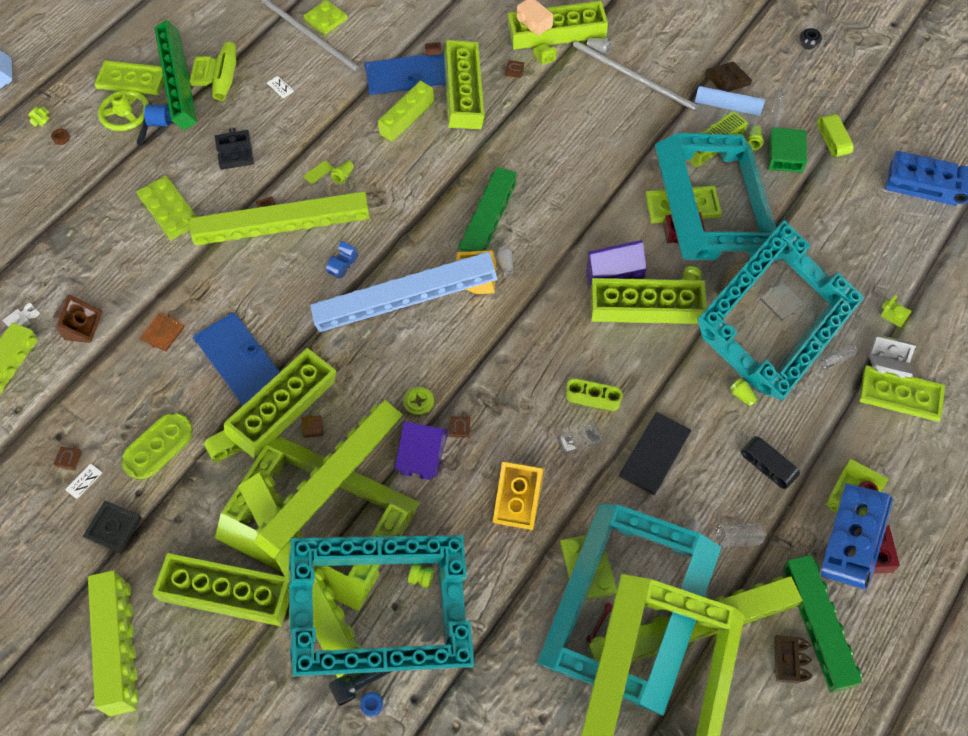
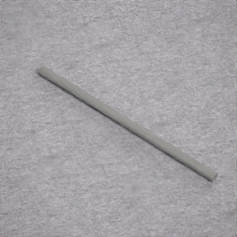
M261 0L263 4L355 72L359 71L360 67L277 5L270 0Z
M578 41L573 43V47L696 111L697 104Z

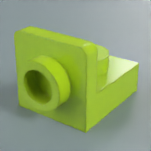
M546 43L533 48V54L543 66L556 60L557 49L555 47L550 48Z
M894 295L891 300L887 298L881 308L884 311L881 317L901 328L912 311L895 302L898 296Z

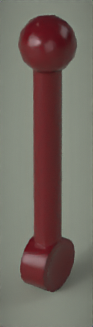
M605 604L602 616L592 633L586 638L589 643L595 638L607 614L612 611V604Z

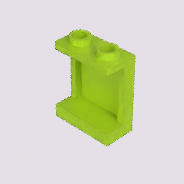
M850 459L845 465L825 505L830 507L833 512H838L846 483L859 486L860 483L865 481L872 482L877 486L878 491L881 492L889 478ZM863 508L860 516L865 515L868 512V508Z

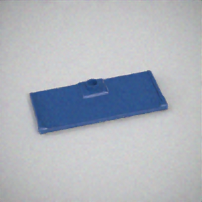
M441 52V55L426 56L425 54L364 62L370 95L409 91L419 81L431 87L446 85L444 52Z
M234 312L193 336L194 341L200 346L242 406L280 373Z

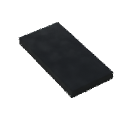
M656 412L619 473V477L655 496L690 435L691 429Z

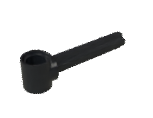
M393 671L361 673L351 679L345 675L332 681L329 687L337 705L342 706L356 698L357 690Z

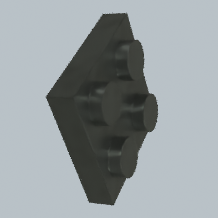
M104 501L82 537L121 554L142 517L137 513Z

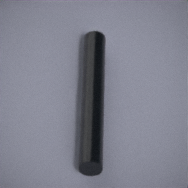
M145 117L136 142L138 145H143L148 130Z

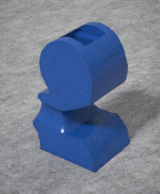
M343 241L340 242L338 247L340 255L338 257L331 256L326 266V272L339 279L345 275L347 268H350V265L355 263L358 257L355 247Z

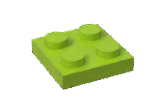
M324 0L304 14L303 18L304 21L320 33L326 35L346 21L347 14L329 1Z

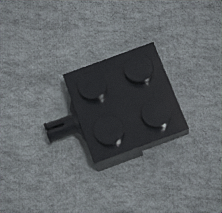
M232 127V129H229V133L215 135L216 150L221 170L254 164L249 130L236 132V128Z

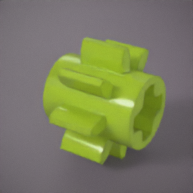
M36 106L28 114L31 117L29 122L35 127L38 124L43 127L50 119L47 116L49 111L44 107L39 109Z

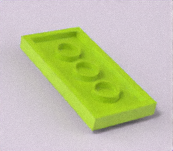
M104 60L94 85L96 89L113 91L132 90L142 94L159 95L164 79L161 66Z
M167 176L136 191L137 196L169 240L190 230L189 218L197 216Z
M715 186L692 187L698 212H701L702 219L721 218L722 212ZM646 191L645 198L651 224L664 223L665 215H671L666 191Z
M866 365L863 372L859 402L939 422L942 419L945 385L915 377L901 378L891 372L880 373L875 368Z

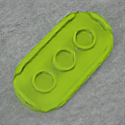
M177 413L173 415L167 414L159 418L125 449L122 456L124 471L135 479L149 478L157 473L191 440L193 427L188 418Z

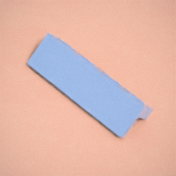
M702 86L698 87L695 103L758 116L761 115L765 102L761 98Z

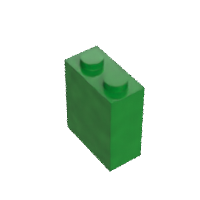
M772 127L768 137V170L803 173L807 164L806 130Z

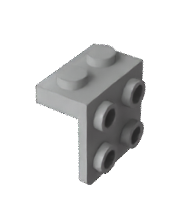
M876 334L869 352L873 368L880 373H895L896 376L901 378L913 377L914 372L910 366V361L916 345L915 343Z

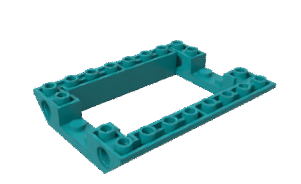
M676 133L655 144L682 259L717 260L722 251L749 252L751 258L773 233L776 225L752 147L744 136ZM695 151L720 152L723 162L739 161L759 232H704L685 160H691ZM778 255L777 258L775 259V260L784 261L779 255Z
M785 220L780 223L697 319L702 338L758 392L781 401L787 397L865 298L839 272L829 277L805 253L811 245ZM779 255L829 304L775 370V367L767 360L760 363L754 360L733 339L738 332L723 319Z
M599 504L537 664L574 680H581L591 685L594 684L599 662L567 649V646L612 532L611 529L619 531L621 535L630 538L636 535L672 548L674 554L692 557L681 589L705 597L722 548L721 546L700 533L618 504ZM672 612L649 680L645 681L628 674L623 700L661 716L664 715L696 623L695 619Z
M463 535L290 539L288 569L289 638L292 677L474 667L471 621H466L463 581L467 578ZM438 563L444 645L323 650L314 653L316 628L313 627L312 585L314 583V568L312 566Z

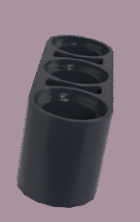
M754 436L741 449L742 456L782 489H787L800 475V471L794 464L758 436Z

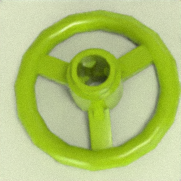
M122 90L106 97L99 105L97 115L100 123L106 128L114 131H127L142 124L144 109L149 101L142 93ZM136 99H139L143 104V112L136 119L131 113V104ZM111 103L113 107L106 109L107 106ZM117 114L120 117H126L130 123L113 124L105 117Z

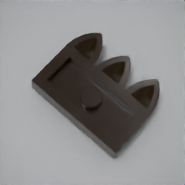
M776 635L774 637L776 682L798 684L813 677L808 670L800 668V666H805L812 661L809 656L799 652L811 646L807 640L800 637Z

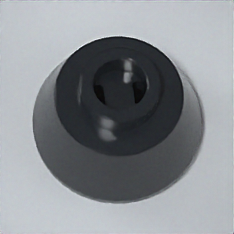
M807 28L800 33L801 45L807 50L814 49L822 41V35L817 29Z

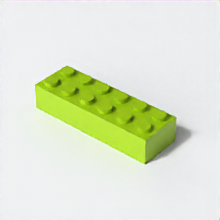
M601 1L546 8L553 14V25L540 35H536L517 19V12L508 13V30L513 50L538 47L546 43L554 45L585 41L589 38L607 37L608 21Z
M446 40L444 66L448 128L482 129L484 104L478 42Z
M592 278L591 322L698 324L697 319L707 309L705 280Z
M305 349L224 423V434L251 457L256 458L266 444L275 440L335 383L336 370L311 350Z
M167 553L152 593L161 602L281 627L289 604V584L284 576Z
M114 570L88 576L95 708L108 716L137 710L136 703L139 702V692L135 689V680H137L138 674L133 659L136 658V650L134 645H132V637H134L135 633L130 621V616H133V608L129 603L131 586Z

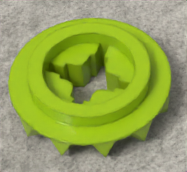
M414 387L404 395L403 404L407 412L412 413L414 416H423L424 413L430 412V409L434 407V396L427 388ZM417 396L421 401H423L421 402V407H419L418 404L415 403Z

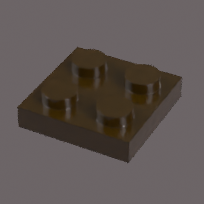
M734 61L706 69L705 73L721 91L726 92L749 86L752 82V79Z

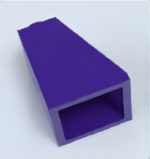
M404 422L395 470H399L400 475L412 476V473L420 474L419 478L426 480L437 477L448 430Z

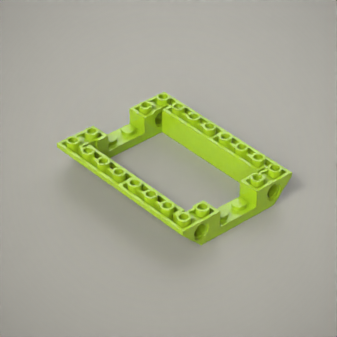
M279 437L265 445L240 484L258 473H264L277 479L286 461L311 473L317 466L321 468L324 465L322 461L325 457L283 437ZM355 471L340 486V488L386 509L371 537L402 536L420 502ZM237 488L221 512L215 539L283 573L276 559L272 558L254 542L258 534L256 530L246 526V523L251 521L253 514L240 489ZM354 565L348 576L328 566H316L324 575L323 581L326 587L333 591L334 600L358 612L380 575L378 571L380 565Z
M621 574L581 736H614L644 606L655 610L665 609L695 619L699 625L721 629V631H718L696 732V736H720L745 615L732 606L652 579Z

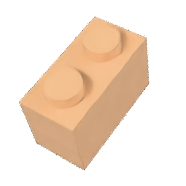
M526 0L517 6V19L536 35H540L552 27L553 14L536 0Z

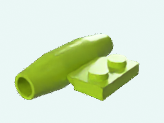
M225 42L217 60L211 58V56H196L189 81L191 86H207L212 83L213 98L218 101L225 100L233 82L236 67V45L232 42Z

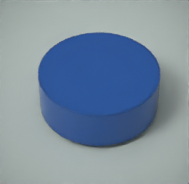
M374 692L365 694L360 702L361 710L369 717L379 715L383 709V700L380 695Z

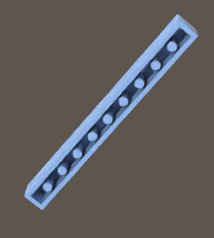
M490 252L480 253L467 259L463 258L459 261L443 264L433 269H426L416 274H409L405 277L389 280L379 285H372L362 290H355L345 295H338L325 301H318L315 304H311L313 322L318 331L322 332L495 281L497 276Z

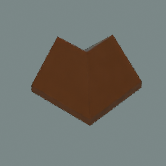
M68 294L53 316L54 324L64 340L91 343L103 311Z

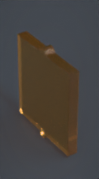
M159 313L140 339L150 344L153 348L157 347L166 352L185 326L174 321L173 318H168Z

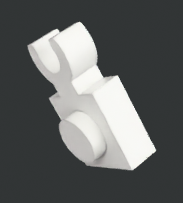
M28 303L23 311L20 312L17 309L2 321L8 327L12 322L27 327L31 324L29 319L36 318L40 313L37 309H34L31 303Z

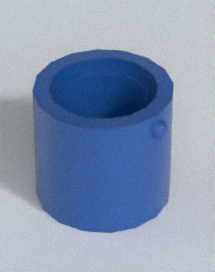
M147 104L145 106L144 117L147 126H170L171 117L168 105Z

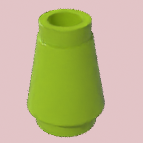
M753 126L747 138V142L752 147V150L761 148L764 143L760 126Z
M347 160L334 168L331 173V179L337 184L344 183L353 170L354 164Z
M742 378L729 388L732 391L731 394L749 407L759 400L747 381H743Z

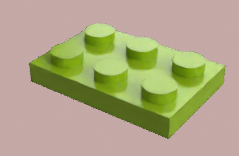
M587 535L560 540L569 579ZM606 549L586 600L614 595L617 592Z

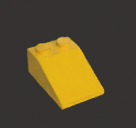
M510 461L502 462L493 523L529 530L534 529L545 467Z

